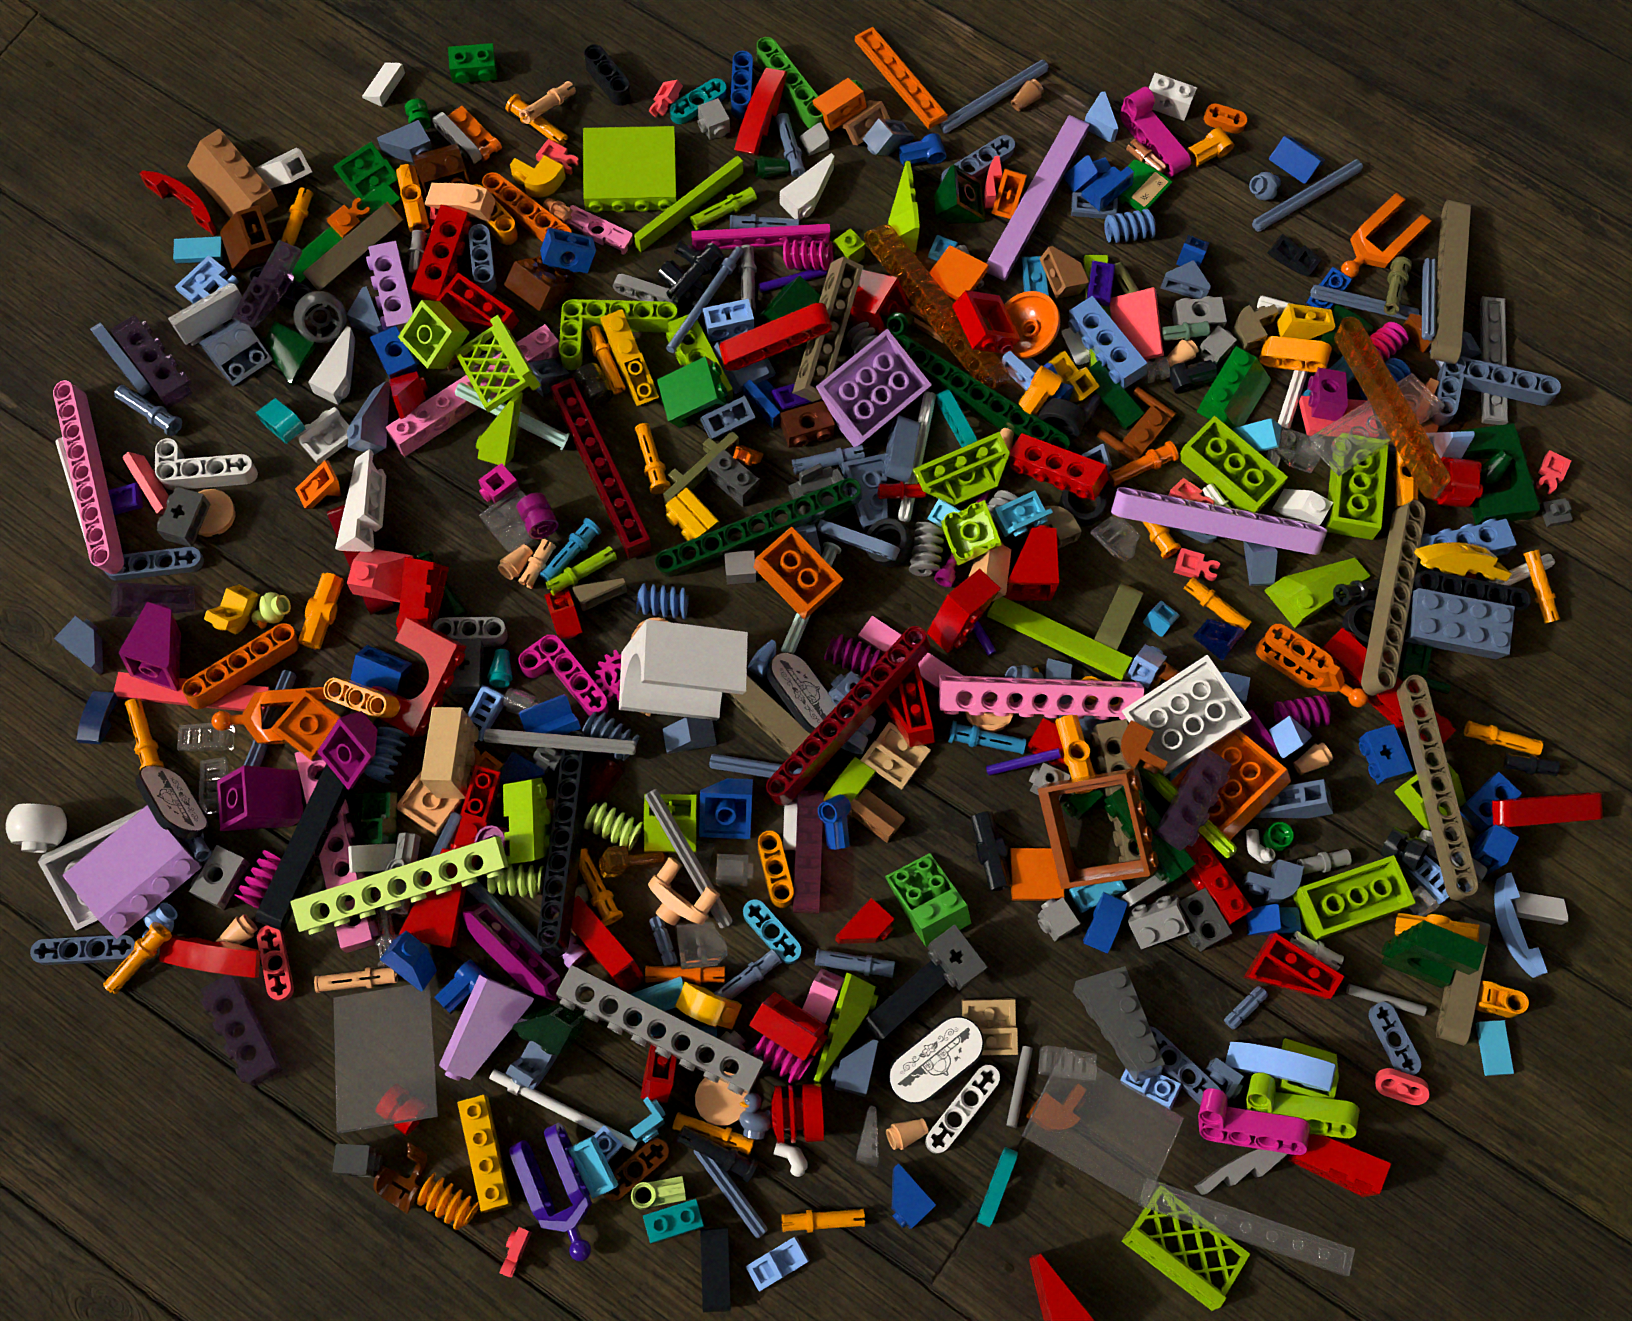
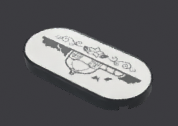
M789 652L778 653L767 666V678L805 731L811 734L836 705L832 702V697L828 694L827 688L803 658ZM831 731L827 737L834 736L837 731Z
M161 766L142 767L135 783L157 823L165 830L168 827L174 830L173 834L181 838L194 839L200 837L208 826V819L187 782L180 775Z
M951 1016L935 1025L893 1060L888 1077L894 1094L902 1101L911 1104H920L932 1099L979 1060L984 1048V1039L980 1028L972 1020L962 1016Z

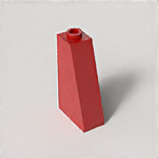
M451 844L450 848H442L440 854L464 846ZM453 863L447 866L446 872L448 876L454 878L458 873V868ZM429 874L424 883L426 886H429L432 882L431 874ZM460 882L451 885L452 890L437 895L436 890L426 893V899L414 903L399 935L408 931L422 943L444 947L456 946L467 886L462 887Z
M578 895L574 901L572 932L620 990L629 994L645 981V977L634 959Z

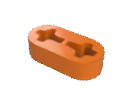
M1211 104L1205 111L1204 121L1211 127H1221L1223 131L1237 134L1244 130L1247 116L1242 111L1220 104Z

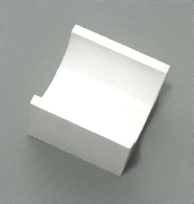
M646 619L621 654L619 710L717 721L720 717L722 692L742 695L746 692L748 632Z

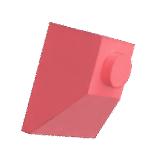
M374 549L371 552L360 551L353 560L347 585L352 594L400 603L405 557L414 558L413 555Z

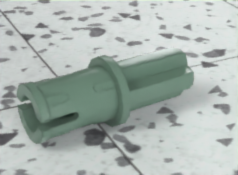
M1208 321L1191 324L1183 322L1182 325L1163 327L1161 334L1164 341L1177 339L1188 341L1189 338L1208 336L1210 334V327Z

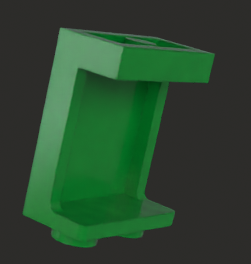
M705 356L657 379L668 422L681 428L688 425L687 417L714 404H720L721 406L728 404L726 399L728 392L721 381L720 375H722V371L717 362H713Z

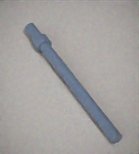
M736 246L730 256L723 260L719 272L667 345L666 349L670 353L676 351L702 313L703 308L707 306L727 275L734 271L736 262L743 253L742 248Z

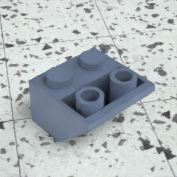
M240 316L199 342L232 386L273 360L246 320Z

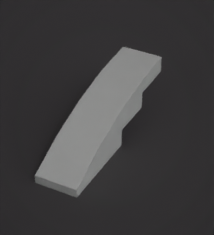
M1256 1149L1216 1169L1194 1187L1203 1195L1209 1193L1222 1180L1228 1186H1232L1249 1172L1255 1178L1261 1177L1287 1154Z

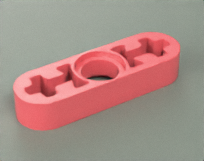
M266 925L257 934L266 989L272 999L283 1002L288 1000L294 992L284 935L281 930ZM269 932L273 933L274 935H277V937L273 939V946L276 949L280 948L279 951H271L270 943L264 941V939L268 937ZM274 956L282 958V966L278 970H270L268 966L269 960ZM271 976H279L281 984L287 986L286 989H283L282 995L274 992V989L278 988V981L276 978L271 979Z

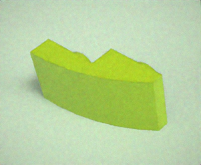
M854 757L823 800L826 801L835 795L841 794L847 797L851 803L853 799L858 798L859 793L872 779L875 770Z

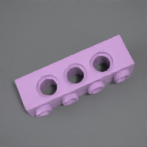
M396 241L369 246L370 256H367L366 260L369 270H374L375 276H371L374 290L379 292V296H375L378 310H383L384 316L380 317L383 331L397 326L401 333L414 310Z

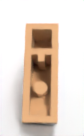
M432 183L425 205L439 209L442 204L466 211L469 217L489 221L496 199L486 188L462 183Z

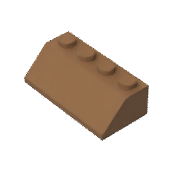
M220 128L200 140L187 167L230 219L237 211L256 205L260 206L263 215L278 207L272 190Z

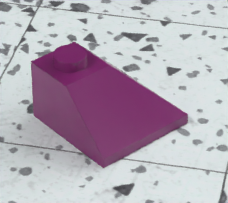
M362 711L340 717L317 751L348 790L354 787L375 756L378 730Z

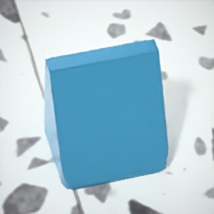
M1160 601L1149 612L1143 623L1162 637L1180 615L1163 601Z

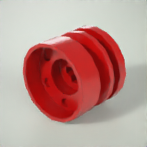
M821 1083L803 1084L801 1097H795L793 1086L788 1085L789 1098H782V1087L775 1086L771 1105L772 1125L777 1138V1144H784V1131H790L791 1143H795L797 1130H803L806 1142L824 1141Z

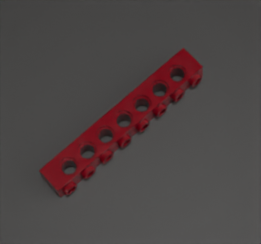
M574 378L551 386L556 406L629 560L651 551L650 538Z

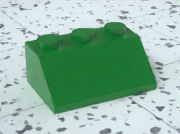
M1236 346L1203 398L1197 413L1208 419L1216 416L1231 430L1244 426L1271 381L1257 357Z

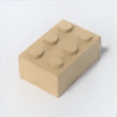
M432 707L420 780L436 798L465 799L471 781L470 770L471 766L475 763L474 743L478 741L479 731L471 718L460 707Z

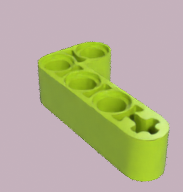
M1255 1073L1251 1076L1246 1099L1247 1110L1304 1119L1310 1124V1134L1338 1138H1352L1356 1135L1360 1112L1356 1104L1343 1100L1276 1092L1275 1080L1272 1076L1266 1073Z

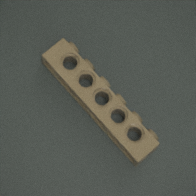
M844 256L831 262L819 303H824L827 307L832 329L824 335L807 341L792 392L812 402L822 399L816 386L833 373L864 267Z
M1127 719L1097 724L1092 729L1093 732L1090 734L1093 747L1097 748L1099 757H1096L1098 771L1102 772V774L1113 772V768L1121 770L1131 769L1125 763L1121 754V740L1128 726ZM1112 743L1116 745L1118 754H1111L1107 749V744ZM1137 765L1134 774L1139 777L1140 790L1144 794L1139 769ZM1124 785L1102 787L1105 797H1109ZM1108 814L1109 820L1114 822L1116 830L1113 832L1115 845L1120 848L1121 856L1119 857V862L1141 859L1140 855L1134 854L1130 849L1131 842H1135L1134 839H1128L1121 830L1122 824L1118 818H1112Z

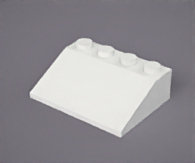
M1208 655L1122 710L1129 723L1133 720L1154 731L1146 751L1168 762L1163 772L1164 776L1170 774L1251 720V716Z
M140 810L47 852L39 859L38 863L75 931L98 919L62 875Z

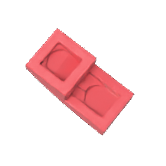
M995 156L989 167L984 191L985 209L993 208L996 199L995 188H999L1001 183L1002 169L1000 156Z

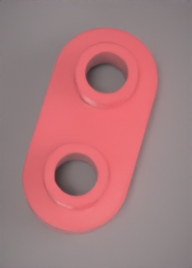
M1392 1068L1382 1069L1375 1076L1376 1089L1384 1096L1411 1105H1421L1429 1098L1428 1084L1422 1078Z

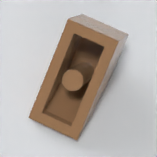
M1053 246L1048 247L1040 257V262L1056 299L1078 295L1089 284L1087 273L1084 271L1081 262Z

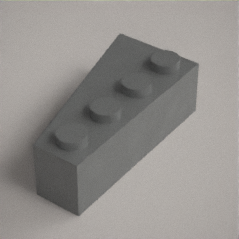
M1126 966L1075 981L1073 993L1083 1003L1091 1019H1094L1106 1041H1109L1115 1049L1116 1055L1134 1081L1137 1082L1160 1075L1165 1063Z

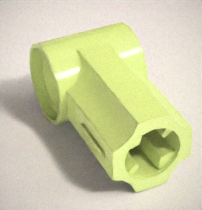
M682 1176L637 1184L631 1192L632 1204L638 1209H647L686 1201ZM642 1188L649 1190L651 1193L650 1201L645 1204L639 1203L635 1198L636 1192Z

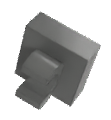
M1565 498L1543 502L1540 505L1546 527L1569 524L1573 520L1570 513L1572 510L1571 506Z

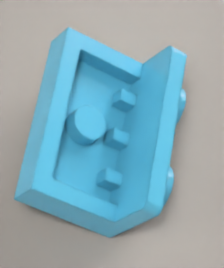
M1035 490L991 511L1004 537L1011 534L1017 537L1027 532L1028 526L1034 525L1036 527L1048 522L1047 517L1053 513L1051 508L1045 510Z
M648 1097L643 1100L652 1114L630 1130L638 1143L642 1140L645 1143L652 1140L659 1134L657 1129L665 1124L662 1118L666 1115L665 1111L656 1099L652 1102Z

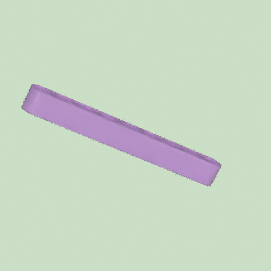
M1071 115L1068 116L986 263L989 265L988 274L1006 281L1089 130V123Z
M1126 487L1117 488L1111 510L1114 515L1122 518L1314 555L1320 554L1327 534V529L1316 524Z

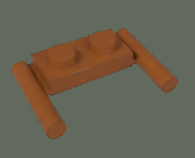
M1139 386L1134 390L1133 395L1149 405L1150 408L1126 435L1124 440L1120 442L1104 429H1101L1097 435L1098 438L1130 461L1139 459L1176 415L1174 411Z

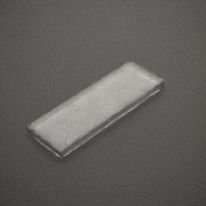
M1411 373L1312 435L1306 443L1340 476L1442 411L1445 405Z

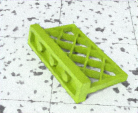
M498 315L490 319L492 327L454 351L488 413L526 387L530 386L534 391L541 386L510 330ZM495 336L491 344H485L488 339ZM470 351H474L471 358L463 357ZM482 351H488L485 358H479ZM495 351H502L499 358H493ZM476 364H482L479 372H472ZM489 365H496L493 372H486ZM503 365H510L507 373L501 372ZM483 378L489 379L487 386H480ZM497 379H504L501 386H494ZM511 379L520 380L512 387H508ZM491 393H498L494 399L488 402Z
M1161 1186L1157 1187L1136 1222L1122 1240L1125 1245L1211 1311L1222 1306L1227 1292L1250 1256V1253ZM1160 1196L1169 1202L1170 1213L1158 1214L1156 1201ZM1187 1215L1191 1218L1194 1230L1181 1231L1178 1216ZM1172 1217L1175 1232L1163 1234L1159 1218ZM1154 1219L1157 1235L1149 1236L1140 1229L1144 1220ZM1209 1232L1212 1234L1216 1247L1204 1249L1200 1233ZM1195 1234L1198 1249L1185 1251L1182 1235ZM1176 1236L1180 1252L1171 1253L1166 1249L1164 1238ZM1231 1249L1240 1256L1236 1265L1226 1266L1223 1250ZM1217 1251L1221 1267L1208 1269L1205 1253ZM1199 1254L1202 1270H1193L1189 1267L1186 1255ZM1222 1271L1224 1285L1221 1290L1211 1283L1210 1272Z

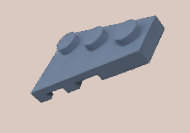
M885 454L842 462L840 466L844 479L853 478L861 486L862 499L854 506L863 530L869 529L878 520L887 518V499L878 498V484H886L887 476L882 474ZM849 487L848 489L851 496L857 492V489L854 487Z

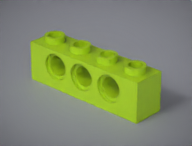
M688 315L668 322V332L666 333L668 342L672 340ZM696 320L676 349L677 360L680 365L684 364V366L705 356L713 362H717L722 371V375H720L721 381L728 392V396H726L727 402L732 401L733 389L698 320ZM688 341L693 342V344L686 345L684 343ZM714 404L706 409L708 411L717 406H720V404Z

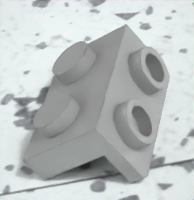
M1177 895L1172 897L1163 896L1155 903L1147 906L1145 904L1136 906L1129 913L1128 923L1141 949L1190 932V927L1179 906L1180 900Z

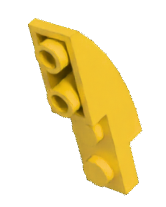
M623 309L600 317L613 356L635 404L639 406L659 398Z
M1457 542L1438 543L1417 548L1414 552L1421 559L1420 563L1423 566L1432 570L1436 567L1441 572L1447 574H1457L1464 577L1467 571L1472 574L1480 572L1492 581L1500 579L1506 582L1512 574L1501 563L1497 562L1498 558L1485 547L1475 544Z

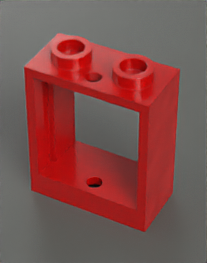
M965 290L952 305L973 350L1006 354L1020 340L1019 334L999 295ZM982 317L988 319L993 331L988 330Z
M776 992L761 1004L749 1025L803 1061L810 1054L815 1056L828 1038L825 1032L829 1026Z

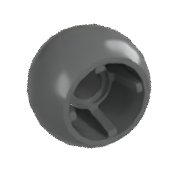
M309 292L295 306V326L299 333L315 343L331 342L337 339L345 329L347 322L345 307L336 296L328 292ZM327 305L335 309L336 315L330 314ZM317 310L325 311L324 318L320 320L314 319L313 314ZM309 317L314 325V329L306 326L304 319L307 320ZM330 321L333 322V324L327 329L320 330V328L326 327L330 323Z

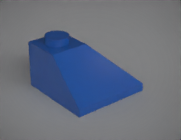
M727 778L700 790L699 837L750 839L753 779Z

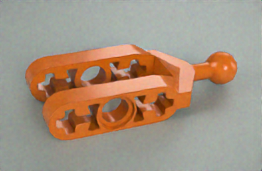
M1395 193L1352 235L1350 241L1356 258L1353 261L1348 260L1344 262L1341 266V272L1352 279L1357 276L1359 267L1362 264L1386 268L1394 258L1399 257L1426 231L1432 220L1422 214L1383 252L1379 250L1368 239L1396 214L1405 203L1406 199L1399 193Z
M1283 624L1272 625L1266 632L1265 637L1257 644L1256 654L1261 660L1301 686L1317 688L1320 691L1326 692L1339 691L1348 697L1349 703L1357 708L1367 704L1368 694L1361 688L1353 689L1344 683L1340 667L1334 664L1330 654ZM1277 632L1282 634L1279 640L1274 638ZM1291 639V643L1288 646L1285 645L1287 641ZM1267 645L1271 647L1269 653L1264 651ZM1293 646H1301L1305 651V655L1302 656L1294 651ZM1278 652L1281 653V655L1276 660L1275 657L1278 654ZM1313 653L1314 655L1308 660L1307 658ZM1287 657L1295 663V666H1286L1283 658ZM1320 659L1324 661L1322 668L1318 666ZM1301 666V671L1299 673H1296L1298 668ZM1309 672L1313 674V678L1311 680L1307 679V675Z
M324 687L255 692L243 714L230 715L226 711H219L213 715L211 723L218 731L227 730L231 725L244 724L258 745L286 744L287 742L271 729H263L262 707L291 706L304 689L322 703H333V701L325 697Z

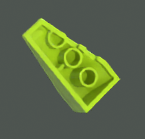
M1351 558L1284 576L1265 589V592L1292 626L1297 628L1335 602L1333 590L1336 585H1349L1355 580L1364 582L1370 575L1356 558Z

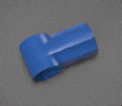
M936 133L926 135L918 142L899 145L898 149L899 158L903 166H905L906 161H911V164L927 161L929 164H938L946 158L941 137Z
M841 794L833 796L818 807V815L825 824L827 846L829 849L834 850L850 846L847 815L851 811V804L848 798Z
M470 959L456 971L455 978L434 998L452 1014L471 995L479 975L486 978L489 977Z

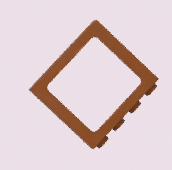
M1133 768L1047 783L1037 789L1061 889L1151 876L1157 870L1158 856L1152 850V831L1150 826H1147L1145 820L1146 805L1140 799L1138 791L1140 790V780L1134 774ZM1119 784L1124 785L1141 859L1077 868L1074 864L1059 796Z

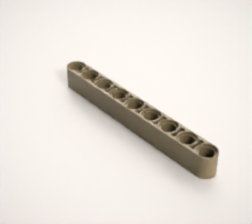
M1446 200L1441 214L1437 264L1436 335L1431 342L1430 358L1456 364L1462 346L1471 205Z
M1411 500L1394 510L1392 514L1361 679L1363 690L1370 696H1375L1393 688L1397 679L1418 556L1414 552L1417 548H1420L1426 516L1425 507L1418 500Z
M1411 675L1398 687L1397 697L1445 889L1451 899L1461 901L1477 891L1478 880L1428 685L1423 677ZM1408 686H1412L1416 693L1411 692ZM1414 709L1418 710L1422 714V717H1418L1415 714ZM1420 733L1427 736L1428 742L1421 738ZM1426 757L1433 760L1434 766L1428 764ZM1433 782L1440 786L1441 791L1434 788ZM1439 806L1446 810L1447 816L1440 813ZM1445 831L1453 836V841L1446 837ZM1452 856L1458 859L1460 866H1456L1452 862ZM1458 881L1465 885L1466 892L1459 888Z

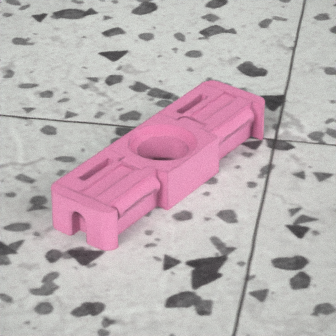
M574 205L569 207L573 211L571 213L572 219L563 220V223L583 232L584 236L593 237L596 243L601 245L606 243L621 250L622 255L626 254L628 245L631 246L633 243L631 232ZM595 226L604 228V231L600 234H595L591 230Z

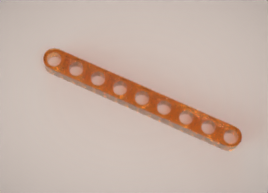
M883 224L868 230L864 236L867 247L891 276L898 278L904 293L969 374L993 390L1006 385L1010 380L1007 368L994 352L973 350L952 307L954 303L889 224Z
M1345 317L1335 334V343L1421 493L1428 499L1439 498L1450 482L1449 472L1362 323L1355 317Z

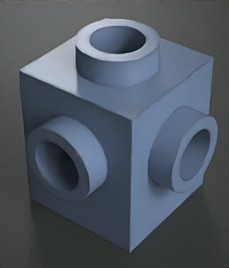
M852 671L844 676L839 674L831 682L833 688L828 692L832 697V702L837 706L862 677ZM871 694L864 695L862 699H867Z

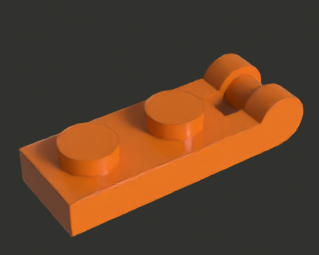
M460 106L448 115L449 119L477 146L481 152L482 161L490 158L491 153H497L502 149L500 142L463 106Z

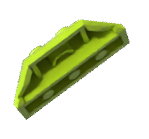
M997 432L913 469V472L923 492L956 506L997 488L1010 452L1000 432Z

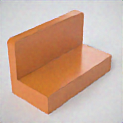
M849 78L813 100V105L823 114L825 126L830 131L867 108L864 91Z

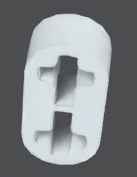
M795 802L784 805V850H796L797 803Z

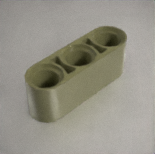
M1121 582L1094 640L1117 650L1144 592Z

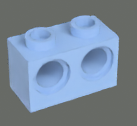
M749 299L703 308V323L708 342L731 338L744 332L746 328L754 329V317Z

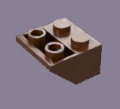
M457 144L412 156L426 198L432 183L470 184Z
M259 205L237 211L220 231L233 272L279 258L266 219Z
M538 256L515 261L504 286L538 311L553 308L574 286L575 281L568 277L567 272L543 264L542 257Z

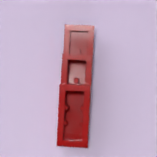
M765 68L747 107L734 148L735 151L758 156L762 136H767L771 118L777 115L787 76L786 71Z
M172 935L169 941H164L160 946L159 961L200 971L257 978L259 977L260 950L223 940L212 942L198 937L187 939Z

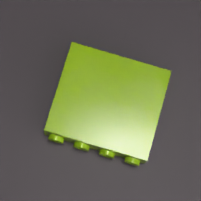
M674 126L583 128L585 211L595 213L601 211L623 212L627 210H637L640 212L647 210L665 211L676 203Z

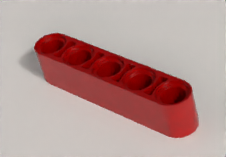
M824 303L809 305L722 342L719 349L724 368L727 371L739 370L828 333L832 329L826 305Z
M1578 793L1492 800L1493 826L1496 824L1498 826L1514 827L1603 819L1602 793Z

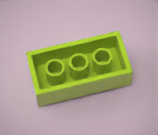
M1213 416L1184 445L1179 455V460L1208 485L1214 484L1222 497L1239 510L1258 513L1281 489L1288 478L1216 416Z
M1346 434L1339 436L1332 449L1328 500L1333 502L1326 514L1325 529H1327V532L1373 540L1381 530L1389 442Z
M1394 855L1300 887L1292 895L1297 907H1299L1300 915L1309 936L1313 941L1406 910L1416 904Z

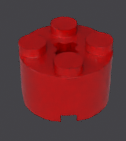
M1442 457L1437 461L1434 467L1438 468L1436 476L1432 475L1430 480L1431 498L1437 501L1436 504L1466 508L1474 502L1475 498L1481 497L1483 486L1480 484L1482 468L1480 462L1451 457Z

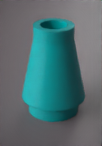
M506 649L495 650L487 675L489 684L496 688L508 687L512 681L510 652Z

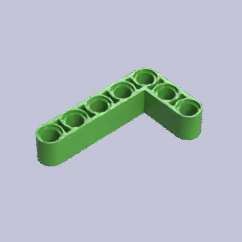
M760 38L757 42V62L763 70L771 68L786 71L787 76L782 92L784 98L809 129L820 122L825 128L823 114L813 105V100L818 95L773 38ZM851 80L863 90L862 83L857 80Z

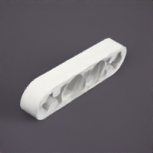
M984 1065L979 1068L926 1136L925 1143L929 1151L940 1154L953 1143L998 1085L1000 1074L995 1067ZM990 1071L993 1074L991 1079L994 1082L993 1084L991 1082L985 1084L982 1090L986 1091V1094L983 1095L982 1091L973 1086L972 1083L975 1081L978 1086L983 1080L981 1072L986 1074ZM968 1091L975 1092L978 1095L977 1105H966L963 1099L964 1094ZM957 1112L960 1114L962 1123L959 1127H951L948 1124L947 1116L949 1113ZM942 1123L944 1128L954 1133V1135L950 1137L947 1133L942 1139V1142L945 1144L944 1147L939 1145L935 1148L932 1146L934 1140L931 1136L937 1137L943 1131L942 1128H939V1125Z

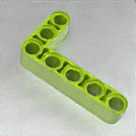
M583 299L566 301L562 306L559 340L562 366L567 370H576L582 365L584 330L587 331L591 327L599 326L601 331H605L600 317L623 309L632 332H668V322L678 319L677 307L671 302Z

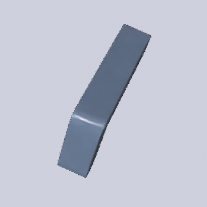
M1459 356L1456 364L1444 362L1438 372L1437 381H1439L1433 397L1430 418L1438 426H1445L1450 423L1458 410L1462 388L1546 406L1560 392L1561 384L1552 376ZM1444 389H1448V390H1450L1452 393H1448V392H1446ZM1440 409L1445 410L1448 414L1442 413Z

